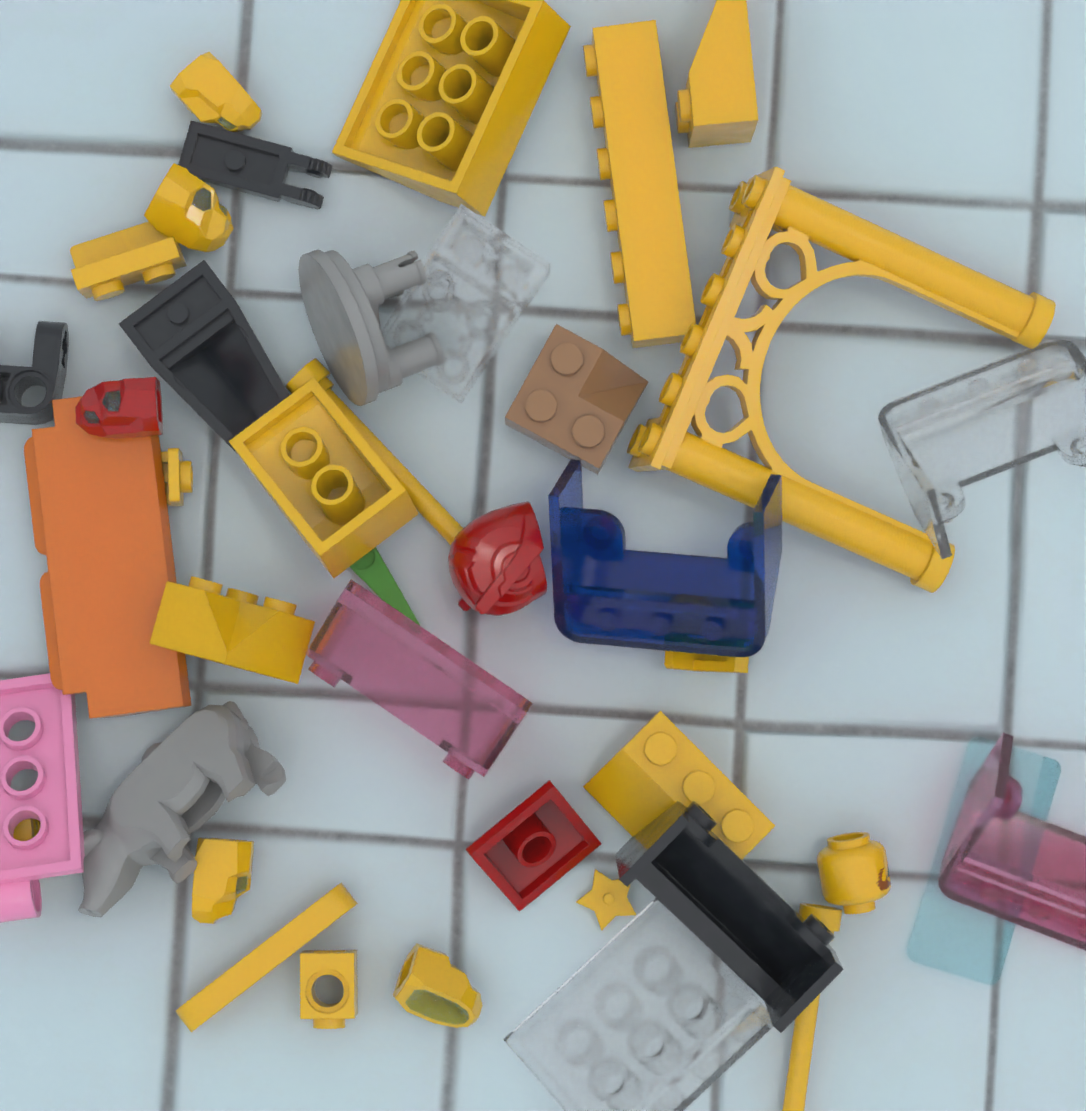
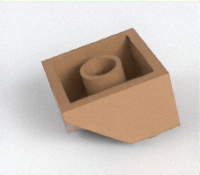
M556 324L505 416V425L598 475L646 388L648 381L604 349Z

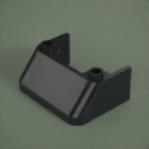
M677 801L634 835L615 854L619 880L628 887L637 879L764 1000L772 1025L782 1033L844 970L836 952L829 945L835 936L813 914L804 920L711 830L717 823L701 806L693 801L686 807Z

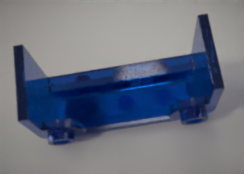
M571 459L548 495L554 620L558 630L566 638L574 642L729 657H749L756 654L763 647L770 630L782 555V475H770L753 510V522L744 523L733 531L727 545V558L626 550L625 530L616 516L604 510L583 508L581 460Z

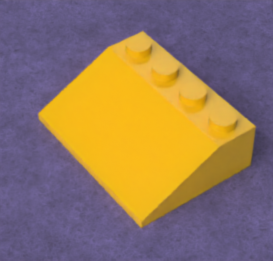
M401 0L332 153L339 158L440 202L485 217L571 26L544 0Z

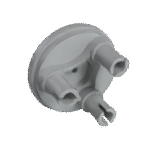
M317 249L300 257L298 269L300 288L313 334L337 384L348 399L357 406L371 403L377 399L379 393L400 386L403 383L402 379L432 366L444 364V354L441 345L433 332L425 334V336L390 348L385 344L381 330L379 305H382L386 299L403 295L406 289L426 284V273L421 259L414 262L418 259V254L415 251L408 252L407 255L375 267L365 264L354 269L334 250L323 252Z

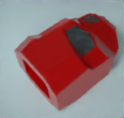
M156 377L106 381L86 390L76 405V424L88 434L105 438L121 439L162 435L163 411L160 381Z

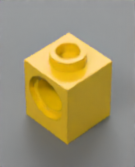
M357 950L302 951L300 953V1019H313V1028L317 1029L345 1028V1019H355L358 1014ZM333 975L341 981L344 994L339 1002L326 1004L318 999L315 993V983L320 976Z

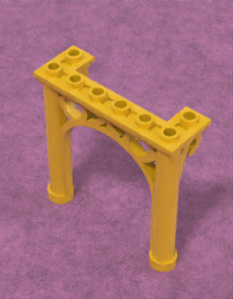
M775 166L765 172L754 175L747 183L741 181L732 196L729 210L734 212V216L729 225L731 229L721 249V254L726 255L727 258L720 274L713 273L703 290L700 302L706 305L699 324L692 323L682 340L680 353L685 354V358L678 374L672 372L661 390L659 402L665 405L660 417L648 419L645 426L639 424L630 439L627 453L633 456L628 468L636 472L668 470L910 577L912 585L934 593L942 585L951 568L955 554V546L936 536L928 535L804 479L794 472L776 452L764 425L760 403L761 374L769 345L783 319L802 298L821 285L844 277H869L890 283L1029 349L1037 347L1046 335L1054 317L1055 302L1036 292L1027 295L790 185L791 180L783 177L785 170ZM771 229L779 232L769 236ZM809 241L853 262H846L817 271L815 252ZM779 244L789 245L795 249L800 260L801 281L787 289H779L771 285L765 273L766 263L770 259V254L774 247ZM750 279L758 294L768 300H777L772 308L767 304L760 306L756 314L749 318L741 319L735 317ZM757 330L751 343L745 333ZM725 339L729 341L735 351L736 364L734 370H744L743 380L728 374L709 379ZM721 386L728 387L736 392L743 412V418L725 433L716 432L710 428L705 417L706 406L710 402L711 395ZM690 422L698 436L687 432ZM748 433L752 446L764 466L723 448V444L735 442Z

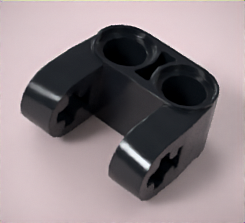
M38 322L34 339L32 367L0 365V423L39 425L54 419L52 400L62 399L67 371L69 347L67 323ZM36 385L46 388L45 398L39 405L35 407L22 406L21 398L26 389Z

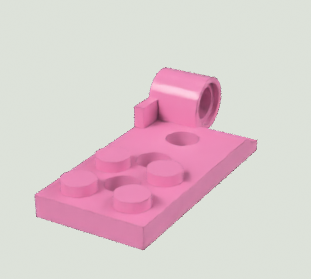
M50 673L0 680V923L41 916L42 897L39 879L84 872L85 850L75 694L63 695L62 690H58L53 686ZM29 720L35 723L34 732L29 738L23 741H13L8 738L10 729L17 722ZM33 769L38 772L35 784L29 789L18 791L11 788V781L19 771ZM31 818L41 822L39 832L32 839L19 841L13 838L14 829L21 821Z

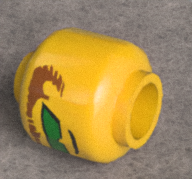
M851 832L828 838V846L823 848L817 855L819 879L824 899L830 904L843 906L845 914H861L876 909L875 901L886 896L891 889L884 846L878 841L870 840V834L867 832Z

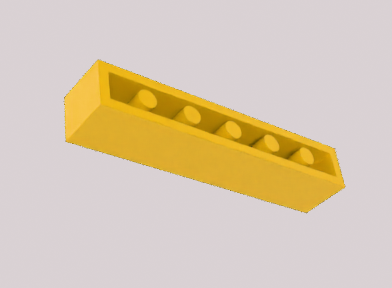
M656 20L592 28V44L583 45L586 76H596L599 96L590 97L593 128L603 127L606 148L597 149V161L600 180L610 179L612 199L603 200L607 232L617 231L619 251L610 252L614 284L624 283L626 303L617 304L621 336L631 335L632 349L680 343L692 323L696 324Z

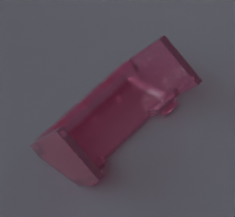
M352 579L338 597L305 655L314 660L308 668L309 671L334 688L340 679L425 736L448 752L442 762L468 780H470L475 771L483 777L487 776L534 707V704Z
M1003 732L969 784L941 862L938 880L939 888L945 896L954 901L1086 950V837L1018 811L1022 803L1023 790L1020 783L1008 775L1014 736Z

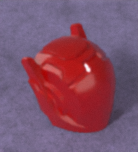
M528 501L502 507L474 519L458 532L453 540L448 556L449 572L453 584L461 596L458 606L463 611H468L472 608L481 615H507L524 608L532 601L546 594L547 581L540 558V553L544 546L534 510Z

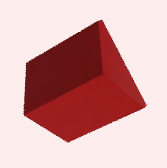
M548 780L465 850L520 912L602 843L552 782Z

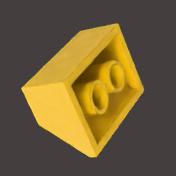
M661 711L657 712L583 786L632 837L677 801L686 807L693 801L701 806L717 823L711 831L741 859L775 827Z

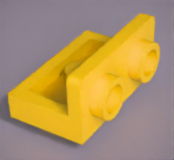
M149 221L74 245L70 249L75 265L71 272L76 288L86 299L93 297L95 301L118 296L125 292L124 286L144 280L145 284H154L167 280L176 275V269L187 266L180 244L175 238L168 237L157 231Z

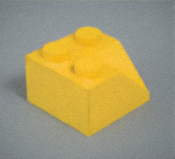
M191 576L189 586L166 582L149 644L298 684L315 621L295 616L297 605L265 597L263 607L258 606V595L228 588L226 596L220 595L222 584Z

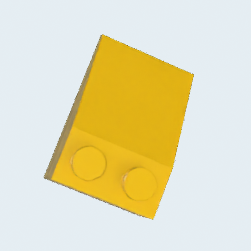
M746 0L716 1L689 70L686 87L683 90L677 91L678 102H675L678 134L687 133L688 148L747 143L752 140L758 123V110Z
M314 377L229 440L236 453L333 578L337 577L419 514L407 490Z

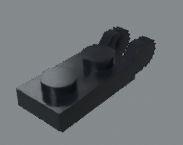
M195 121L190 122L178 164L187 168L191 174L204 182L277 202L283 199L312 209H320L324 197L314 190L285 184L289 168L291 167L313 177L329 178L333 167L323 160L295 153L291 147Z

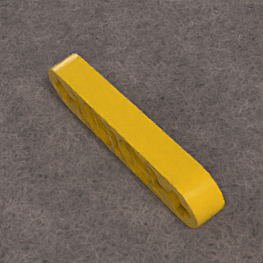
M341 882L184 1003L175 1012L190 1032H193L358 903Z

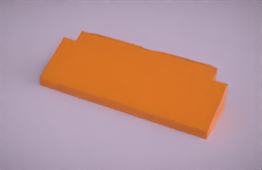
M120 392L105 394L102 404L108 411H119L121 402ZM82 396L52 400L55 426L32 429V437L24 445L34 542L37 551L46 555L48 571L40 579V593L51 682L56 689L62 690L63 695L86 693L89 719L123 717L192 706L186 655L149 644L166 582L177 583L159 435L121 439L91 435L76 424L75 407ZM89 411V420L99 423V418L95 412Z

